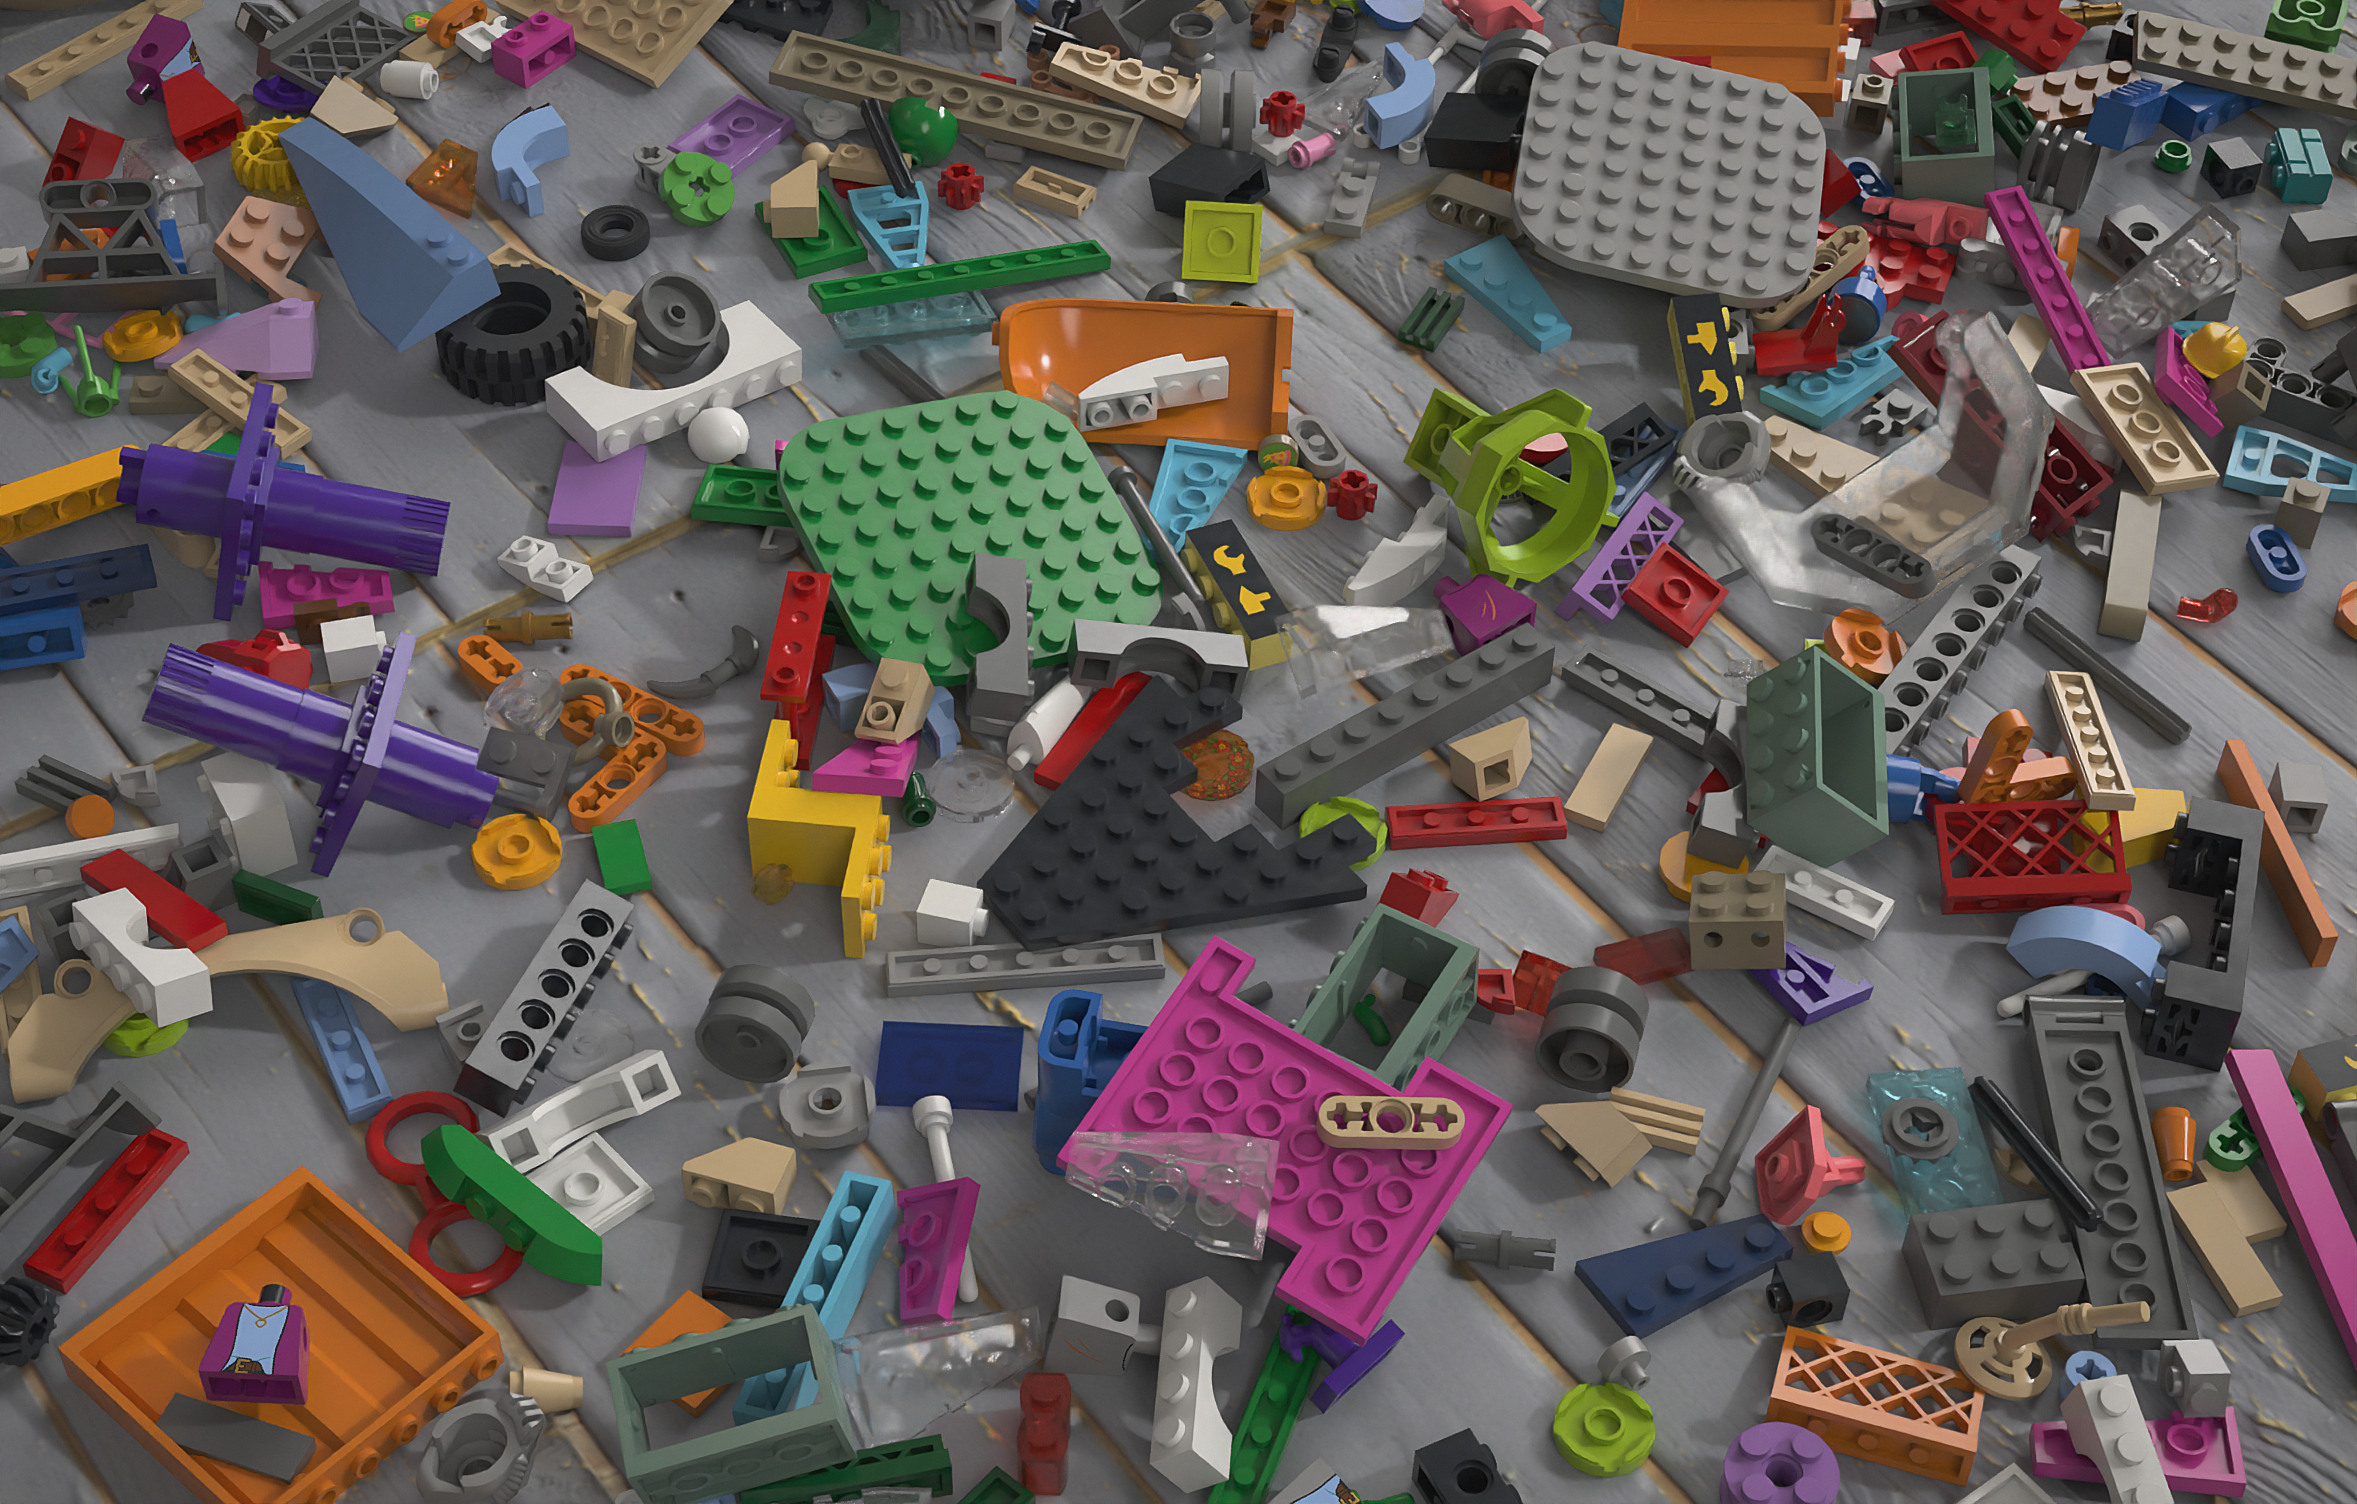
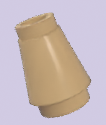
M522 1366V1371H509L508 1393L527 1397L533 1396L543 1414L571 1408H582L583 1377Z

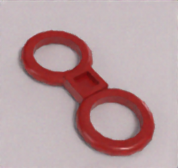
M426 1090L405 1094L386 1104L371 1120L365 1135L367 1159L381 1176L396 1184L416 1186L427 1214L414 1228L408 1245L409 1256L456 1296L467 1297L487 1293L511 1278L522 1265V1258L525 1254L522 1251L513 1250L506 1243L500 1257L492 1265L478 1272L458 1274L447 1272L436 1266L429 1256L433 1239L447 1226L457 1221L475 1218L470 1214L467 1206L450 1201L437 1188L429 1176L425 1164L404 1163L391 1156L385 1147L389 1132L400 1121L411 1115L426 1112L443 1114L454 1120L457 1125L463 1126L473 1135L481 1130L479 1118L467 1102L450 1093Z

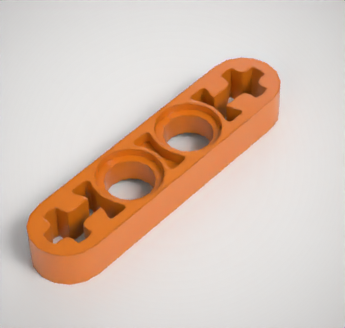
M587 664L571 665L560 674V686L569 681L586 677L599 678L613 685L620 697L626 700L622 703L623 712H627L632 716L636 727L660 739L664 743L667 752L681 757H689L700 752L705 746L704 724L699 717ZM582 695L567 702L586 700L605 709L603 700L595 695ZM646 714H657L661 717L652 723H644L639 720L640 717Z

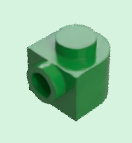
M1988 49L1970 67H1988L1990 98L1998 91L2003 95L2006 94L2019 80L2015 75L2018 69L2013 66V59L2002 49L1997 51Z

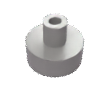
M1628 1336L1612 1344L1601 1355L1597 1366L1608 1382L1621 1385L1628 1382L1632 1389L1637 1391L1645 1387L1650 1381V1377L1644 1370L1651 1360V1354L1638 1337Z

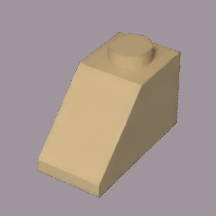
M808 160L771 184L770 200H763L764 223H771L772 238L818 237L819 184L817 160Z

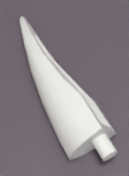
M1069 674L1053 686L1028 710L1010 732L1007 744V754L1010 755L1007 759L1008 765L1016 771L1021 770L1027 762L1039 766L1083 711L1096 687L1071 685Z

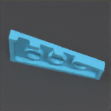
M1890 335L1851 351V358L1837 360L1838 367L1828 368L1823 372L1813 373L1808 376L1802 372L1787 377V384L1779 388L1772 384L1760 389V402L1822 431L1905 374L1886 353L1892 344L1900 338Z
M1168 438L1149 509L1180 559L1181 550L1185 549V532L1205 526L1247 463L1248 449ZM1142 529L1140 537L1153 560L1163 563Z

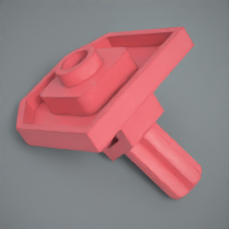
M1807 1105L1754 1157L1760 1213H1764L1769 1220L1788 1227L1814 1204L1817 1198L1824 1197L1835 1186L1861 1183L1866 1177L1864 1169L1867 1165L1862 1158H1856L1853 1155L1830 1156L1828 1150L1825 1149L1820 1109Z

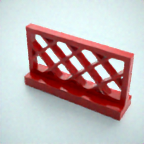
M2085 799L1934 805L1933 816L1942 888L1940 897L1942 915L2033 912L2043 908L2066 904H2127L2132 892L2130 874H2126L2118 810L2088 809ZM2106 812L2108 827L2099 836L2079 822L2086 813ZM2042 814H2053L2066 825L2052 838L2036 826L2034 822ZM1996 816H2008L2019 824L2020 827L2008 839H2005L1988 824ZM1962 817L1975 828L1960 841L1946 830L1945 818ZM2071 829L2091 843L2079 858L2059 843ZM2025 831H2028L2046 845L2033 859L2013 845ZM1980 832L2000 847L1987 861L1968 847ZM2108 836L2110 838V845L2105 842ZM1948 844L1954 848L1950 854ZM2096 849H2099L2113 860L2114 872L2097 873L2084 862ZM2051 850L2071 865L2063 874H2050L2039 865ZM2005 852L2025 866L2017 876H2005L1993 866ZM1960 853L1980 868L1972 877L1952 878L1950 864ZM2076 870H2078L2079 872H2081V873L2073 874ZM1986 873V874H1988L1990 877H1982V876Z

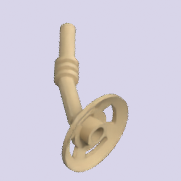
M2145 1301L2092 1307L2090 1303H2082L2080 1305L2060 1306L2057 1312L2022 1325L1996 1317L1975 1318L1965 1323L1958 1331L1953 1344L1954 1356L1964 1375L1986 1393L2011 1401L2030 1400L2043 1393L2052 1378L2051 1359L2039 1340L2058 1333L2065 1337L2072 1336L2073 1334H2091L2098 1327L2148 1322L2150 1319V1309ZM1978 1329L1985 1331L1987 1335L1982 1342V1346L1971 1349V1335ZM2032 1357L2039 1359L2041 1365L2039 1375L2033 1380L2030 1379L2026 1372ZM1984 1364L1987 1368H1989L1991 1371L2000 1376L2012 1378V1382L2004 1381L1993 1376L1984 1368H1982L1981 1365Z

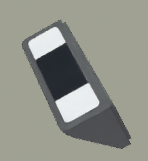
M241 2L235 21V27L258 47L259 43L292 24L272 5Z

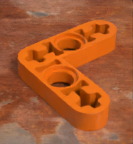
M575 700L567 703L559 712L560 728L563 737L577 746L583 745L594 735L593 725L598 715L605 714V709L586 700ZM635 726L633 738L627 746L615 747L608 745L597 756L608 763L569 799L568 809L572 827L583 833H591V827L610 824L662 776L667 769L668 761L666 747L660 739ZM617 779L629 782V785L622 789H611L607 786L610 782Z
M2010 709L1996 715L1986 726L1958 786V794L1964 803L2046 801L2062 798L2075 789L2076 784H2079L2074 766L2066 757H2053L2020 763L2033 736V729L2020 710Z

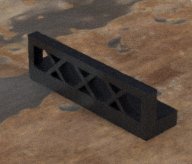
M1645 401L1598 431L1599 434L1604 436L1615 480L1668 446L1676 437ZM1648 425L1659 439L1650 441L1640 439L1638 436ZM1622 446L1630 447V458L1628 459L1611 456L1613 452ZM1570 450L1541 468V470L1565 482H1570L1572 469ZM1522 492L1523 498L1531 506L1539 501Z

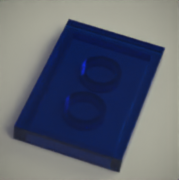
M883 1021L875 1085L876 1106L913 1107L918 1100L924 1097L943 1096L949 1100L951 1109L1018 1112L1024 1027Z

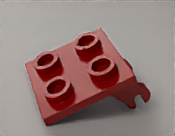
M1822 294L1804 328L1752 333L1758 376L1780 377L1788 372L1797 371L1820 373L1828 368L1838 367L1836 356L1839 332L1846 326V318L1841 311L1842 300L1839 294H1833L1834 303L1831 306L1826 304V296ZM1837 314V322L1834 323L1835 315Z

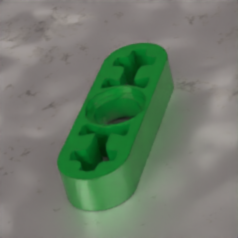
M2287 1084L2298 1111L2302 1115L2306 1105L2305 1097L2296 1087ZM2243 1106L2210 1133L2203 1150V1160L2207 1159L2213 1167L2221 1171H2239L2246 1165L2249 1167L2263 1155L2256 1135L2246 1130L2243 1126L2244 1123H2250ZM2233 1143L2238 1146L2236 1152L2232 1150L2227 1152Z

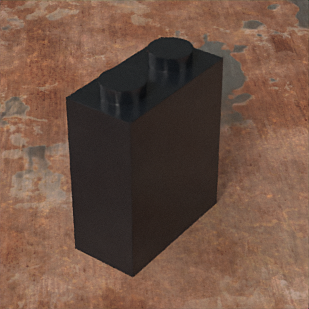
M1447 92L1423 137L1429 166L1513 172L1518 161L1528 96Z
M1196 142L1148 177L1155 210L1185 217L1186 200L1255 204L1270 192L1265 158Z

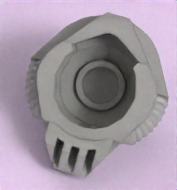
M1736 412L1718 416L1713 414L1694 421L1679 440L1677 452L1680 457L1673 464L1672 482L1689 497H1733L1750 484H1754L1757 481L1760 483L1771 452V438L1764 422L1750 412Z
M507 1393L497 1403L489 1399H478L477 1401L473 1400L467 1404L454 1407L446 1412L436 1423L432 1431V1437L422 1455L417 1472L416 1485L427 1504H506L508 1500L516 1496L518 1491L528 1484L545 1426L543 1423L545 1416L533 1396L527 1397Z

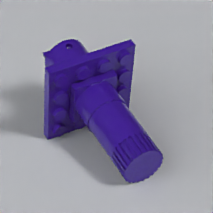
M256 382L236 459L152 443L147 451L124 446L121 449L119 465H122V472L116 502L136 505V523L221 539L214 619L231 621L234 606H243L247 581L241 580V576L250 577L252 566H259L263 547L306 555L312 553L436 577L438 575L451 502L325 479L321 475L278 468L280 448L274 447L276 435L268 432L269 428L275 429L279 412V404L272 403L274 385Z
M402 631L399 632L393 647L384 645L375 670L381 672L380 675L371 673L366 687L360 685L352 704L307 688H297L170 643L141 720L274 766L276 770L320 784L321 789L316 806L321 807L318 818L322 819L321 825H324V827L317 826L308 851L316 854L311 872L325 877H329L365 800L450 829L454 822L479 830L489 811L500 777L475 769L479 755L478 748L395 720L417 641L416 636Z

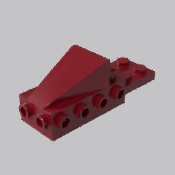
M1944 309L1893 343L1886 351L1890 358L1938 410L1939 414L1932 422L1958 450L1957 454L1936 474L1942 482L2007 508V512L2017 516L2040 543L2052 533H2055L2058 538L2061 537L2078 522L2074 516L2079 514L2084 519L2102 504L2098 496L2114 482L2014 369L2005 360L1995 367Z

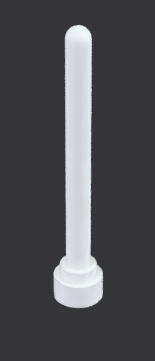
M2175 915L2156 922L2153 925V929L2148 933L2161 945L2160 955L2172 956L2188 949L2191 945V936L2186 924ZM2075 968L2001 1000L1997 1005V1012L2004 1018L2014 1016L2022 1012L2025 995H2061L2086 984L2088 978L2095 972Z
M943 1096L924 1097L918 1100L912 1108L915 1127L925 1138H928L936 1183L955 1179L947 1139V1134L953 1123L950 1102ZM969 1243L967 1244L965 1260L958 1284V1294L964 1302H973L978 1296V1287Z

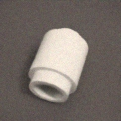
M394 60L392 63H385L383 65L380 82L382 90L385 93H390L393 97L429 99L432 93L437 91L439 78L437 71L433 70L429 62Z

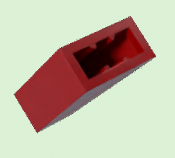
M192 68L161 82L178 165L182 168L231 146V142L237 140V133L245 132L241 108L196 69Z

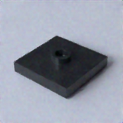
M724 1208L701 1288L702 1298L779 1309L821 1220Z

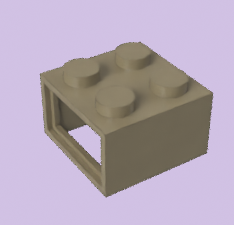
M1759 870L1750 874H1725L1720 871H1711L1703 875H1693L1689 913L1692 970L1786 969L1787 902L1785 873ZM1757 931L1766 932L1768 935L1765 937H1757L1754 935V933ZM1709 932H1717L1721 936L1718 938H1711L1706 934Z

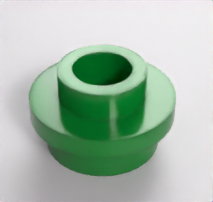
M2178 140L2163 142L2161 147L2156 150L2154 156L2156 164L2168 173H2178L2189 169L2193 159L2190 147Z

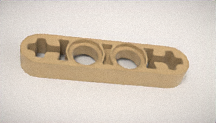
M1857 225L1845 226L1816 248L1814 266L1804 285L1806 289L1794 297L1789 295L1780 299L1775 306L1750 309L1753 326L1762 332L1776 331L1782 328L1864 260L1870 251L1866 230ZM1821 263H1831L1834 265L1827 271L1820 272L1814 270Z

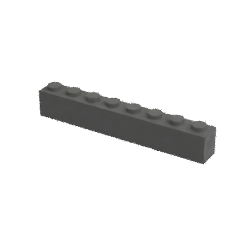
M1528 622L1259 766L1256 772L1255 805L1281 830L1290 827L1300 821L1301 816L1310 805L1318 801L1319 805L1329 802L1331 797L1350 794L1551 683L1555 646Z

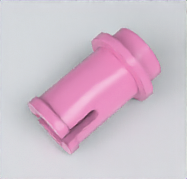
M1323 133L1305 142L1298 140L1289 148L1288 159L1293 167L1305 170L1310 168L1313 162L1334 155L1336 149L1329 148L1335 147L1336 143L1329 133Z

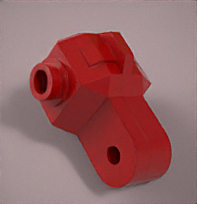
M261 629L254 639H249L245 642L229 639L205 643L195 651L300 689H309V679L313 674L310 651L287 638L284 632L272 629Z

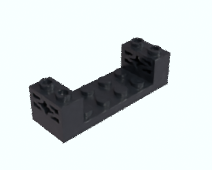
M2191 796L2186 813L2179 811L2177 813L2172 838L2177 839V842H2168L2162 868L2170 869L2168 888L2214 898L2212 911L2218 913L2220 918L2213 920L2208 945L2215 946L2216 950L2215 953H2209L2205 968L2169 960L2164 978H2154L2149 999V1005H2154L2153 1009L2144 1008L2139 1029L2140 1035L2147 1036L2144 1055L2220 1072L2223 1059L2227 1054L2242 1013L2265 811Z

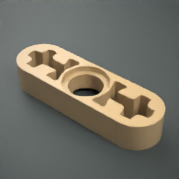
M1333 1096L1321 1105L1316 1122V1130L1324 1143L1336 1148L1445 1150L1453 1147L1459 1141L1465 1124V1116L1461 1107L1447 1098ZM1363 1113L1369 1114L1366 1131H1362L1363 1121H1361ZM1383 1113H1394L1403 1120L1404 1128L1397 1133L1385 1132L1378 1126L1376 1118ZM1334 1114L1343 1115L1344 1122L1348 1123L1346 1129H1337L1336 1122L1332 1121ZM1414 1115H1419L1417 1124L1420 1127L1418 1132L1412 1131L1415 1121ZM1434 1116L1443 1117L1444 1124L1448 1125L1447 1131H1438L1437 1124L1433 1123Z

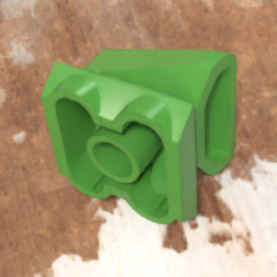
M2274 0L2264 38L2335 54L2350 2L2346 0Z

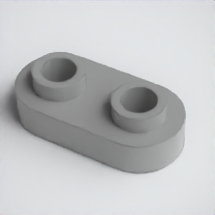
M1301 415L1290 421L1288 436L1297 443L1299 448L1298 458L1306 470L1313 473V476L1321 479H1329L1340 475L1345 469L1346 450L1327 423L1314 415Z

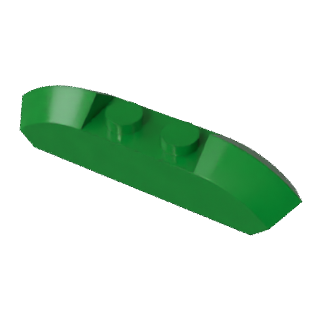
M440 1125L421 1139V1152L426 1170L437 1188L450 1201L467 1206L468 1211L476 1220L488 1223L499 1232L507 1245L515 1251H522L525 1254L522 1259L537 1270L567 1282L601 1286L603 1243L600 1236L463 1126Z

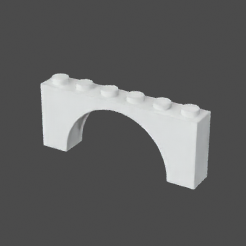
M748 300L720 311L722 317L720 331L716 335V345L726 357L718 368L706 377L694 383L672 389L637 390L604 382L578 366L545 379L546 410L599 463L639 444H646L690 426L692 419L702 410L718 406L732 409L801 381L802 349Z

